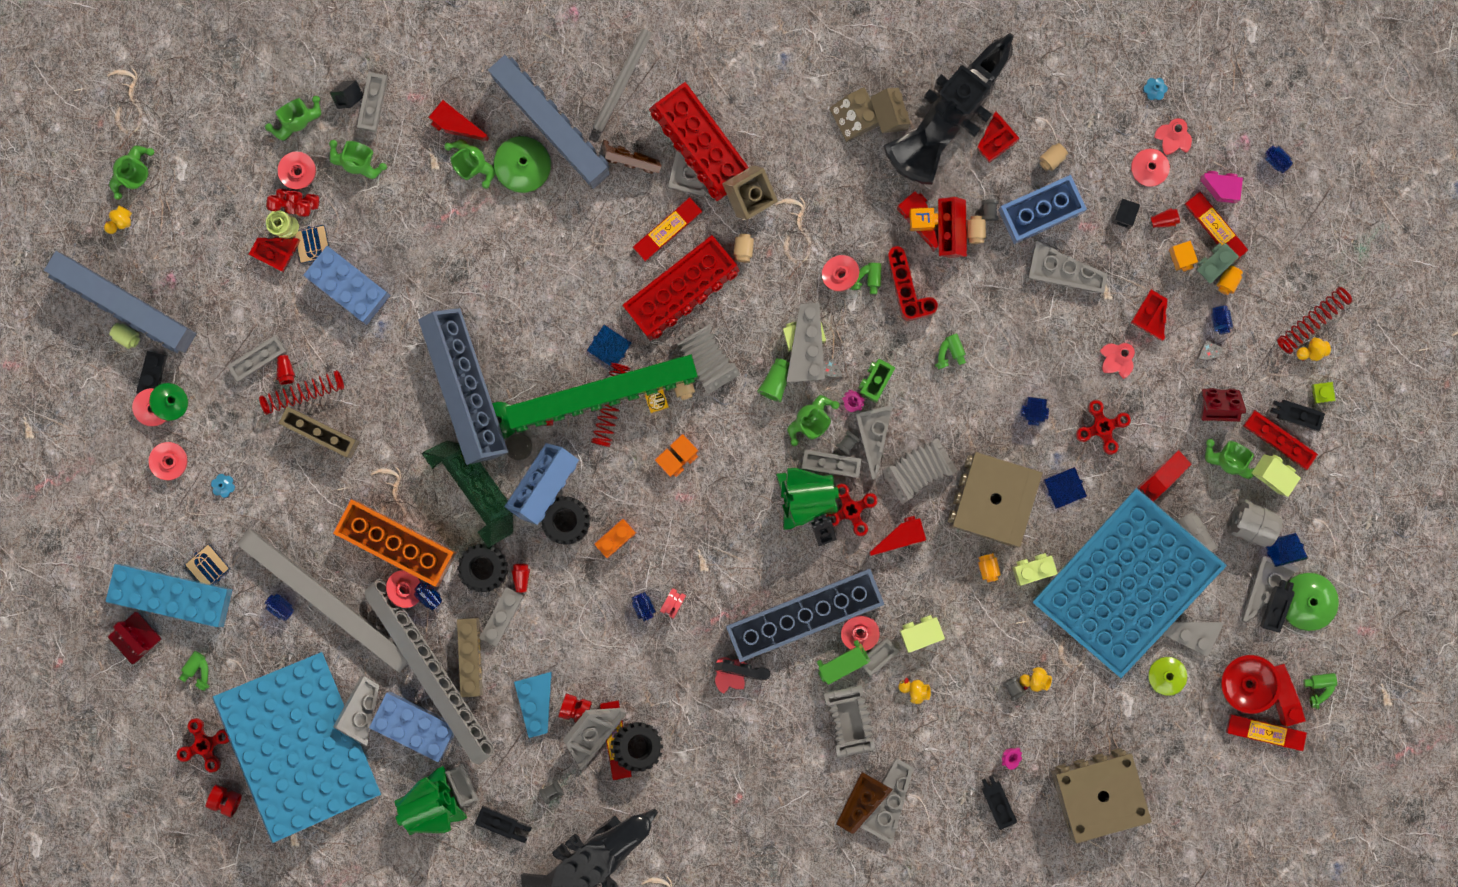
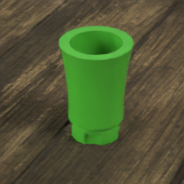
M776 358L775 363L772 364L769 373L757 392L773 401L781 402L787 385L786 381L790 363L781 358Z

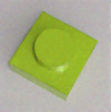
M1333 382L1312 385L1315 404L1336 401Z

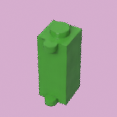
M858 640L854 641L856 647L824 664L821 660L817 661L820 670L818 673L823 682L826 681L829 685L871 661Z

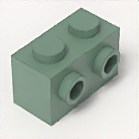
M1219 243L1211 250L1213 254L1208 259L1204 257L1197 263L1199 267L1196 270L1210 284L1239 258L1226 243L1223 245Z

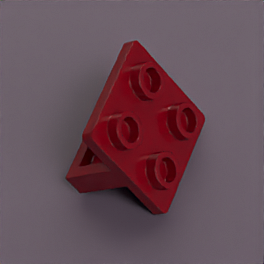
M1202 389V421H1241V415L1246 413V407L1240 390Z
M134 612L125 621L115 624L113 626L115 630L108 636L110 641L131 664L137 663L162 640L139 612Z

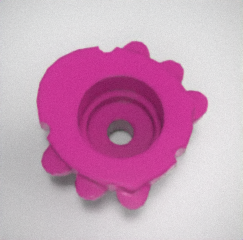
M848 390L844 394L845 397L842 398L846 410L849 412L861 411L865 405L863 402L865 398L856 391Z
M1018 747L1006 749L1002 754V765L1010 770L1015 769L1022 760L1021 749Z

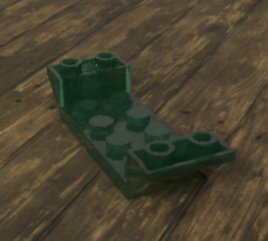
M448 440L422 453L432 469L442 464L445 466L486 525L478 531V534L488 548L513 534V513L504 507L508 500L481 462L466 465L459 443Z

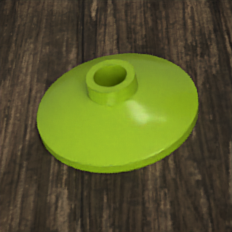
M1162 657L1151 665L1148 673L1149 683L1159 694L1166 696L1175 695L1186 685V668L1175 658ZM1168 673L1172 674L1171 680H1167L1166 675Z

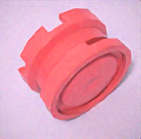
M672 588L660 612L668 613L674 619L686 595L683 593L679 594L676 589Z

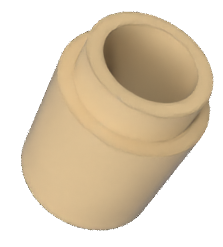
M1060 143L1052 145L1039 157L1041 161L1039 164L1044 170L1053 171L1066 159L1068 152Z
M970 216V220H967V239H969V244L984 243L986 238V220L982 219V216Z
M739 234V237H735L733 253L735 261L750 262L754 239L750 238L751 235Z
M684 383L676 385L677 388L674 390L677 398L681 397L682 400L693 397L692 394L695 393L693 384L684 386Z

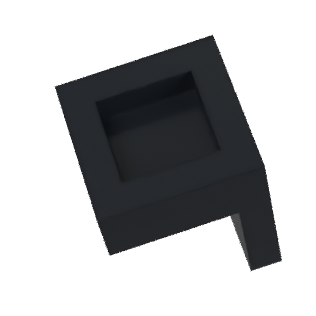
M357 80L343 81L329 92L337 109L351 108L363 98V93Z
M1122 198L1118 203L1112 223L1130 229L1134 225L1140 204Z

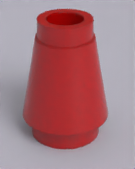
M1170 208L1151 217L1153 228L1174 227L1176 224H1180L1178 210Z
M278 356L276 379L279 380L281 385L293 383L296 376L289 356Z
M513 564L511 572L515 592H527L530 574L528 564Z

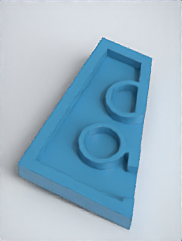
M552 672L514 682L529 738L548 733Z

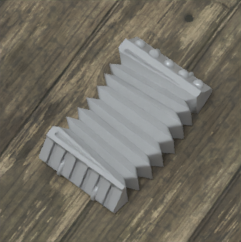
M705 320L688 332L682 333L674 341L678 348H681V354H684V356L692 354L699 377L698 382H703V388L707 394H710L739 376L740 372L734 363H729V358H726V354H722L723 351L718 349L719 344H716L717 340L713 339L715 334H711L712 327Z
M937 438L930 445L924 444V448L918 446L917 450L913 449L911 454L906 453L905 458L900 457V463L895 461V466L891 465L882 472L894 490L895 496L903 504L913 498L914 493H919L923 486L926 487L927 482L932 484L933 480L943 479V475L949 477L957 472V469L954 467L953 461L948 457L944 446H942Z
M862 685L824 693L825 703L830 706L828 711L833 712L831 714V717H834L832 722L836 723L834 734L837 736L834 739L837 740L835 744L837 758L875 750L874 740L870 738L874 735L870 732L873 726L869 725L872 719L868 717L870 712L866 710L869 706L864 704L866 699L862 698L864 695Z

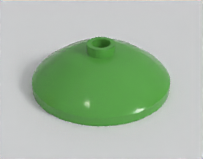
M526 136L510 138L498 148L495 154V174L500 183L511 191L528 193L537 190L546 182L550 174L551 160L548 151L540 142ZM525 159L526 164H521L519 160Z
M1303 573L1294 576L1288 581L1294 583L1292 590L1295 592L1285 618L1291 625L1301 630L1314 631L1324 628L1334 619L1338 611L1339 598L1335 587L1328 579L1315 573ZM1312 598L1316 601L1314 606L1310 604Z

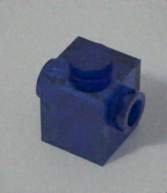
M1025 398V405L1021 406L1020 416H1023V421L1028 422L1030 426H1039V423H1044L1045 419L1049 417V408H1046L1047 399Z

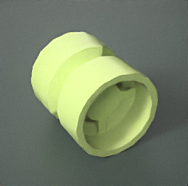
M281 210L271 212L266 218L268 231L283 239L293 238L299 230L297 219Z

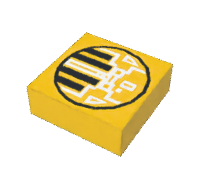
M663 389L659 390L657 394L645 395L650 413L669 408Z

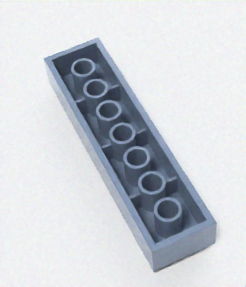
M504 55L488 69L492 79L592 189L610 175L608 170L610 167L602 155L599 157L596 155V149L589 141L586 143L583 141L582 133L576 127L572 129L570 120L563 113L561 115L558 113L557 106L551 99L546 100L545 93L538 85L533 86L534 83L531 81V77L525 71L521 73L519 64L512 57L508 58Z
M55 251L44 269L45 272L49 273L48 278L57 283L59 282L68 290L81 295L80 297L96 304L98 308L105 312L114 314L115 318L130 324L129 326L144 334L147 332L146 336L159 343L164 342L162 346L170 351L185 353L197 334L58 251Z
M461 309L434 311L418 319L466 465L493 460L508 453Z
M866 569L726 625L739 661L743 662L885 604L871 570Z

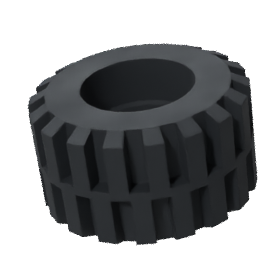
M561 496L556 498L554 503L546 510L545 517L541 521V527L551 541L563 545L574 544L582 540L587 534L590 527V515L587 507L581 501L572 497ZM563 509L573 511L577 517L575 528L569 532H562L555 526V516Z
M477 544L469 547L467 551L462 553V557L459 558V566H457V570H459L458 576L461 578L463 585H466L470 590L475 592L493 591L505 581V576L508 574V562H506V557L501 553V550L495 548V546ZM479 557H487L493 563L494 570L488 579L481 580L473 574L472 565Z
M632 722L624 724V727H620L618 733L613 735L614 741H611V745H613L611 753L614 754V760L618 761L620 767L630 771L643 772L646 769L653 768V764L659 762L658 757L662 756L660 750L663 749V744L660 743L662 738L658 736L659 732L653 729V726L646 723ZM640 735L645 740L646 750L640 758L636 759L629 754L628 743L633 736Z

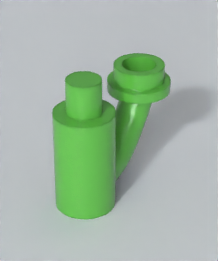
M868 263V265L863 266L859 270L857 282L849 289L860 290L862 283L859 282L865 274H868L867 286L870 287V294L876 295L878 287H881V263Z
M957 333L946 337L942 342L938 354V363L935 364L938 370L949 366L948 359L945 360L948 348L953 359H957L959 366L966 363L964 358L966 353Z
M194 651L181 669L183 673L179 679L186 682L189 677L194 676L200 667L201 679L196 680L195 686L203 691L208 689L210 686L207 684L209 671L207 661L205 660L206 657Z
M1335 673L1310 676V679L1303 680L1304 687H1312V689L1326 688L1319 697L1317 694L1310 696L1311 708L1319 709L1320 704L1332 695L1335 686H1337Z

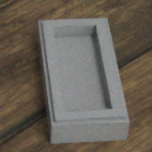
M886 637L867 653L871 661L862 667L871 677L900 651Z
M464 764L445 772L460 808L479 799Z

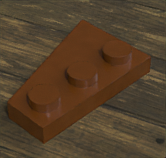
M603 139L601 148L604 158L608 162L617 164V162L623 163L631 169H635V167L641 168L644 172L650 174L660 172L661 164L659 160L635 152L633 155L620 145L617 148L609 146V141Z
M861 772L836 825L854 834L893 789Z

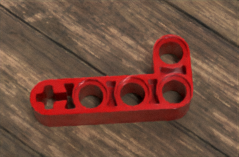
M899 246L892 247L888 252L887 261L902 318L907 321H913L932 316L937 311V301L932 297L917 300L905 251ZM894 252H896L897 255H901L898 259V266H896V258H892ZM903 270L906 277L899 279L896 276V271ZM901 289H908L910 296L903 297L900 293ZM924 303H932L934 306L933 311H926ZM905 308H914L915 315L908 316L905 313Z

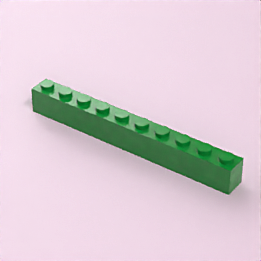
M690 354L509 405L505 409L510 428L517 430L518 433L528 430V426L535 425V427L547 425L546 421L554 420V422L565 420L567 415L572 414L573 417L583 415L585 410L591 409V412L603 409L602 406L606 404L615 406L621 404V400L624 399L633 401L639 399V395L642 394L651 396L657 394L658 390L663 388L668 391L677 388L676 385L684 383V386L695 383V379H699L693 356Z

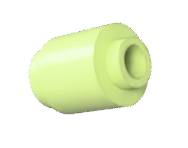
M116 323L109 333L114 341L127 349L135 348L140 341L139 333L123 323Z

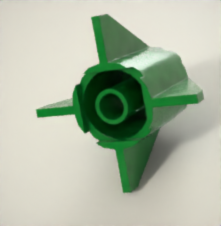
M787 468V473L776 474L781 488V498H784V504H782L784 530L804 525L822 514L837 513L835 499L839 498L838 488L834 487L832 475L821 476L798 468Z
M445 767L437 768L429 777L419 780L405 796L394 801L398 813L395 817L399 826L403 825L409 835L415 833H446L451 831L450 822H458L467 818V815L456 805L455 798H451L448 793L451 789L446 784Z

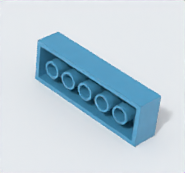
M114 564L106 602L214 627H224L233 589L128 565Z

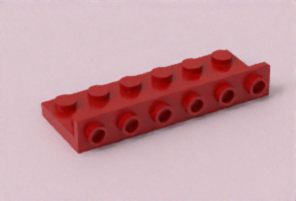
M686 82L682 83L649 108L652 118L660 124L663 133L672 140L675 149L685 158L686 164L697 174L698 180L704 183L709 195L716 201L726 196L727 194L722 183L749 167Z
M711 235L622 306L650 341L655 340L663 334L665 329L676 325L678 319L683 315L687 316L697 304L704 303L711 293L718 292L724 283L736 278L740 270L719 242Z

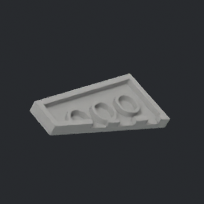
M1035 241L1028 279L1100 294L1104 293L1108 274L1083 264L1070 256H1066L1053 248H1049L1041 242Z

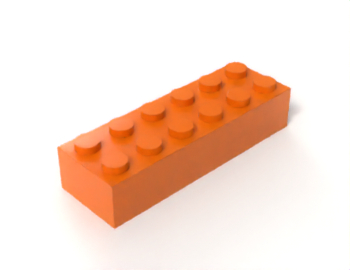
M353 499L350 500L333 532L336 536L435 587L440 586L457 553Z

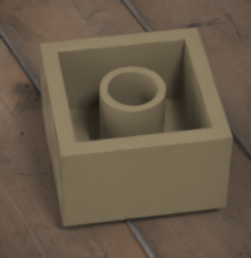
M753 165L722 183L738 218L748 220L778 202L763 167Z

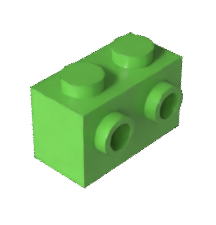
M878 359L876 363L872 361L867 371L870 373L868 379L863 378L858 387L861 389L860 394L877 403L896 367L881 359Z

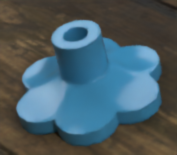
M1149 78L1143 88L1149 100L1163 99L1164 93L1168 90L1162 78Z
M219 474L211 482L213 493L216 496L221 495L226 498L230 495V492L235 490L231 476Z

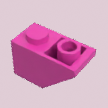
M1207 171V173L1201 176L1200 181L1216 201L1236 204L1241 200L1243 178L1237 177V174L1227 173L1225 176L1218 175L1219 172Z

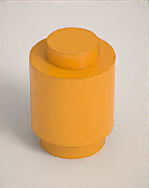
M1230 265L1223 272L1217 283L1218 291L1225 295H1229V293L1234 294L1243 278L1241 276L1243 271Z
M993 553L980 556L978 565L982 580L986 579L987 583L999 580L998 576L1001 575L997 557H994Z

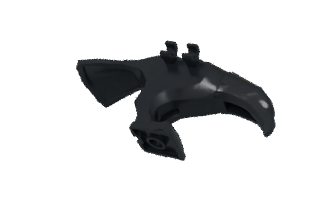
M1009 33L1005 37L995 39L967 68L961 65L949 80L942 74L938 77L936 84L942 88L940 96L930 89L926 92L924 98L933 105L918 128L883 146L885 155L900 175L923 185H932L941 153L963 128L973 137L976 136L980 128L970 120L975 114L984 122H987L991 117L992 113L982 107V105L987 100L992 86L1013 54V34Z
M654 808L646 813L633 815L622 822L616 816H613L593 831L584 843L575 833L565 842V845L562 843L552 852L553 856L562 862L547 875L521 874L522 887H597L599 883L602 884V887H618L610 875L619 868L632 850L649 835L651 824L658 811Z

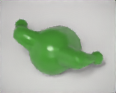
M312 97L314 102L312 109L307 108L300 98L294 99L275 111L278 120L282 124L280 130L273 128V125L268 123L265 125L266 131L271 132L279 140L285 141L293 132L303 130L309 122L321 116L320 97Z
M463 139L452 143H445L444 147L447 151H450L452 148L459 149L450 158L456 173L465 180L473 178L478 173L485 174L486 180L482 182V187L485 189L489 188L490 182L495 176L494 167L485 161L482 151L475 146H470Z
M331 140L329 142L331 147L330 162L334 165L342 166L348 173L362 174L367 178L375 179L382 171L387 169L385 163H380L376 169L371 167L370 162L373 150L364 144L347 141L342 153L338 154L336 151L337 141Z
M135 145L131 148L128 155L121 156L115 161L109 187L113 191L116 200L122 198V194L119 192L121 185L129 189H136L145 183L148 177V168L140 159L143 154L154 155V149Z
M819 395L812 405L802 407L797 413L796 420L787 429L791 438V445L797 446L799 444L798 439H796L797 432H802L809 439L821 436L831 423V419L823 410L824 406L830 405L833 409H838L839 402Z
M1208 439L1206 441L1205 461L1207 463L1221 466L1226 473L1231 475H1239L1246 479H1251L1254 476L1252 472L1255 468H1249L1254 454L1248 448L1237 442L1228 441L1221 452L1214 453L1212 449L1215 444L1214 440Z

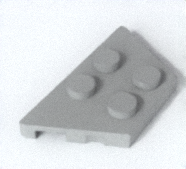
M623 708L585 710L565 736L563 742L581 770L587 766L627 713Z

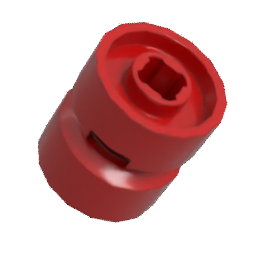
M566 693L558 717L566 720L572 718L576 723L585 710L591 709L592 701L583 698L578 700L577 696Z
M216 784L208 796L206 808L215 812L220 810L221 814L232 818L241 802L242 794L233 790L227 792V788Z

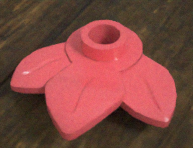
M1180 118L1173 119L1167 125H1161L1154 135V138L1163 140L1162 148L1166 155L1174 153L1178 148L1188 152L1192 143V137L1187 132V123ZM1180 124L1181 130L1176 132L1175 126Z
M1110 343L1105 345L1100 350L1101 354L1106 357L1103 362V372L1114 373L1118 371L1120 376L1125 379L1130 375L1134 367L1132 359L1135 355V350L1133 346L1129 343H1122L1120 345ZM1126 349L1129 351V354L1123 356L1121 351Z
M722 657L716 661V663H721L723 660L734 661L736 666H740L741 663L746 664L744 661L740 662L739 659L731 660L727 657ZM716 671L715 684L721 693H725L729 686L734 689H744V677Z

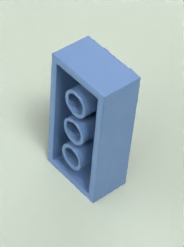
M1069 175L1002 205L998 211L1013 243L1016 244L1083 214L1087 208L1072 176Z
M329 246L325 247L303 275L366 325L391 296Z
M545 443L504 507L520 519L537 525L544 519L546 510L554 503L559 490L565 486L568 476L575 471L579 459L563 447Z
M393 692L386 693L369 727L436 762L442 761L454 737V733L443 717Z

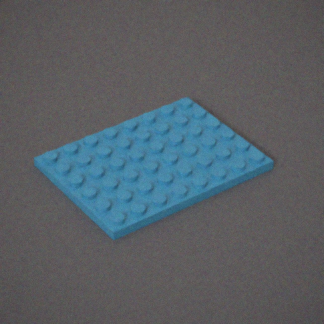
M1136 487L1033 600V603L1117 676L1122 678L1222 572L1227 564Z
M322 652L212 697L271 843L381 795L361 744L333 728L344 708V703Z

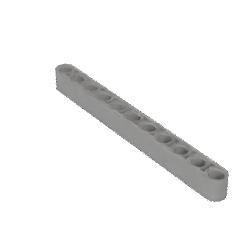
M249 528L237 542L240 548L393 669L401 672L408 662L391 638L254 530Z
M377 579L365 590L366 599L470 760L478 765L483 763L494 754L493 744L406 610L396 606L388 598L386 593L387 582L383 579Z

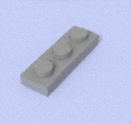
M368 72L357 124L358 129L377 132L388 80L387 75Z
M275 335L227 367L239 383L287 351L278 336Z
M804 450L801 469L859 478L862 459Z
M506 587L479 638L497 647L524 595Z

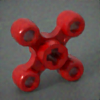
M277 189L275 195L267 197L266 208L270 211H280L281 207H284V212L307 217L310 215L311 210L318 209L320 198L316 194H306L305 198H302L303 194L300 192Z
M1093 400L1088 404V411L1094 417V424L1088 428L1080 427L1075 433L1076 439L1079 442H1087L1092 436H1099L1103 440L1102 448L1104 453L1113 455L1118 451L1119 445L1112 438V431L1117 427L1125 428L1129 426L1131 417L1123 412L1119 413L1114 419H1108L1103 414V403L1100 400ZM1094 404L1098 406L1097 411L1093 409ZM1121 417L1125 418V423L1120 421ZM1105 423V428H1107V430H1104L1102 432V428L1099 426V424L1101 425ZM1082 431L1086 433L1085 438L1081 437ZM1109 444L1113 445L1112 451L1108 449Z
M842 483L836 486L838 489H845L843 495L839 494L842 508L837 513L826 514V517L834 516L836 518V521L832 523L833 527L837 526L841 520L849 519L853 523L855 535L865 536L868 532V525L861 520L860 513L865 508L875 507L878 503L877 496L873 493H867L860 501H854L849 496L848 486ZM868 497L873 498L872 504L867 503ZM850 505H854L856 513H852V515H849V511L846 510V507H850ZM859 525H862L864 527V531L862 533L858 532L857 527Z
M200 718L191 719L188 722L187 728L194 735L195 742L190 747L184 746L179 748L176 753L177 759L181 762H187L194 755L199 754L205 760L204 767L206 771L210 773L217 772L221 768V761L214 755L213 751L216 745L230 742L225 729H220L214 736H208L204 732V722ZM194 723H197V729L194 728ZM222 733L226 735L225 740L222 738ZM206 742L207 748L203 749L201 743ZM184 751L187 753L186 757L183 756ZM211 762H214V768L211 766Z

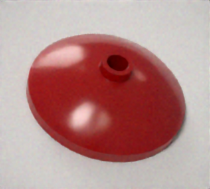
M1245 655L1234 659L1227 665L1221 678V688L1225 699L1233 708L1244 713L1255 714L1266 711L1275 704L1281 691V679L1275 666L1267 659L1256 655ZM1247 681H1251L1253 683V686L1251 688H1248L1246 686Z

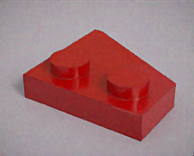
M996 111L977 149L990 163L1017 143L1019 137Z
M257 238L248 255L284 273L301 240L298 238Z
M1152 289L1149 290L1130 323L1160 341H1164L1168 299Z

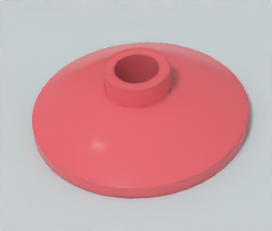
M1156 149L1140 151L1134 157L1131 164V171L1135 180L1141 185L1148 187L1161 184L1167 178L1170 169L1167 157ZM1153 163L1155 169H1150L1149 164Z
M303 152L288 153L279 162V179L288 188L303 189L309 186L315 178V163L310 156ZM297 169H301L300 175L295 174Z
M838 255L831 258L822 270L824 284L833 291H845L851 288L859 278L857 262L846 255Z
M154 388L145 389L138 393L132 404L135 418L147 426H158L166 421L158 418L153 412L148 410V406H150L149 397Z
M161 443L150 453V470L156 477L162 480H174L180 477L187 467L186 452L176 443ZM169 458L173 459V463L171 465H168L167 460Z
M400 570L388 578L386 593L390 601L401 608L413 607L422 597V584L414 575ZM399 588L403 589L404 594L400 592Z
M863 615L848 619L841 629L842 641L849 649L856 647L854 641L858 640L865 651L870 650L877 644L880 636L877 623L870 617ZM863 629V632L858 633L857 630Z

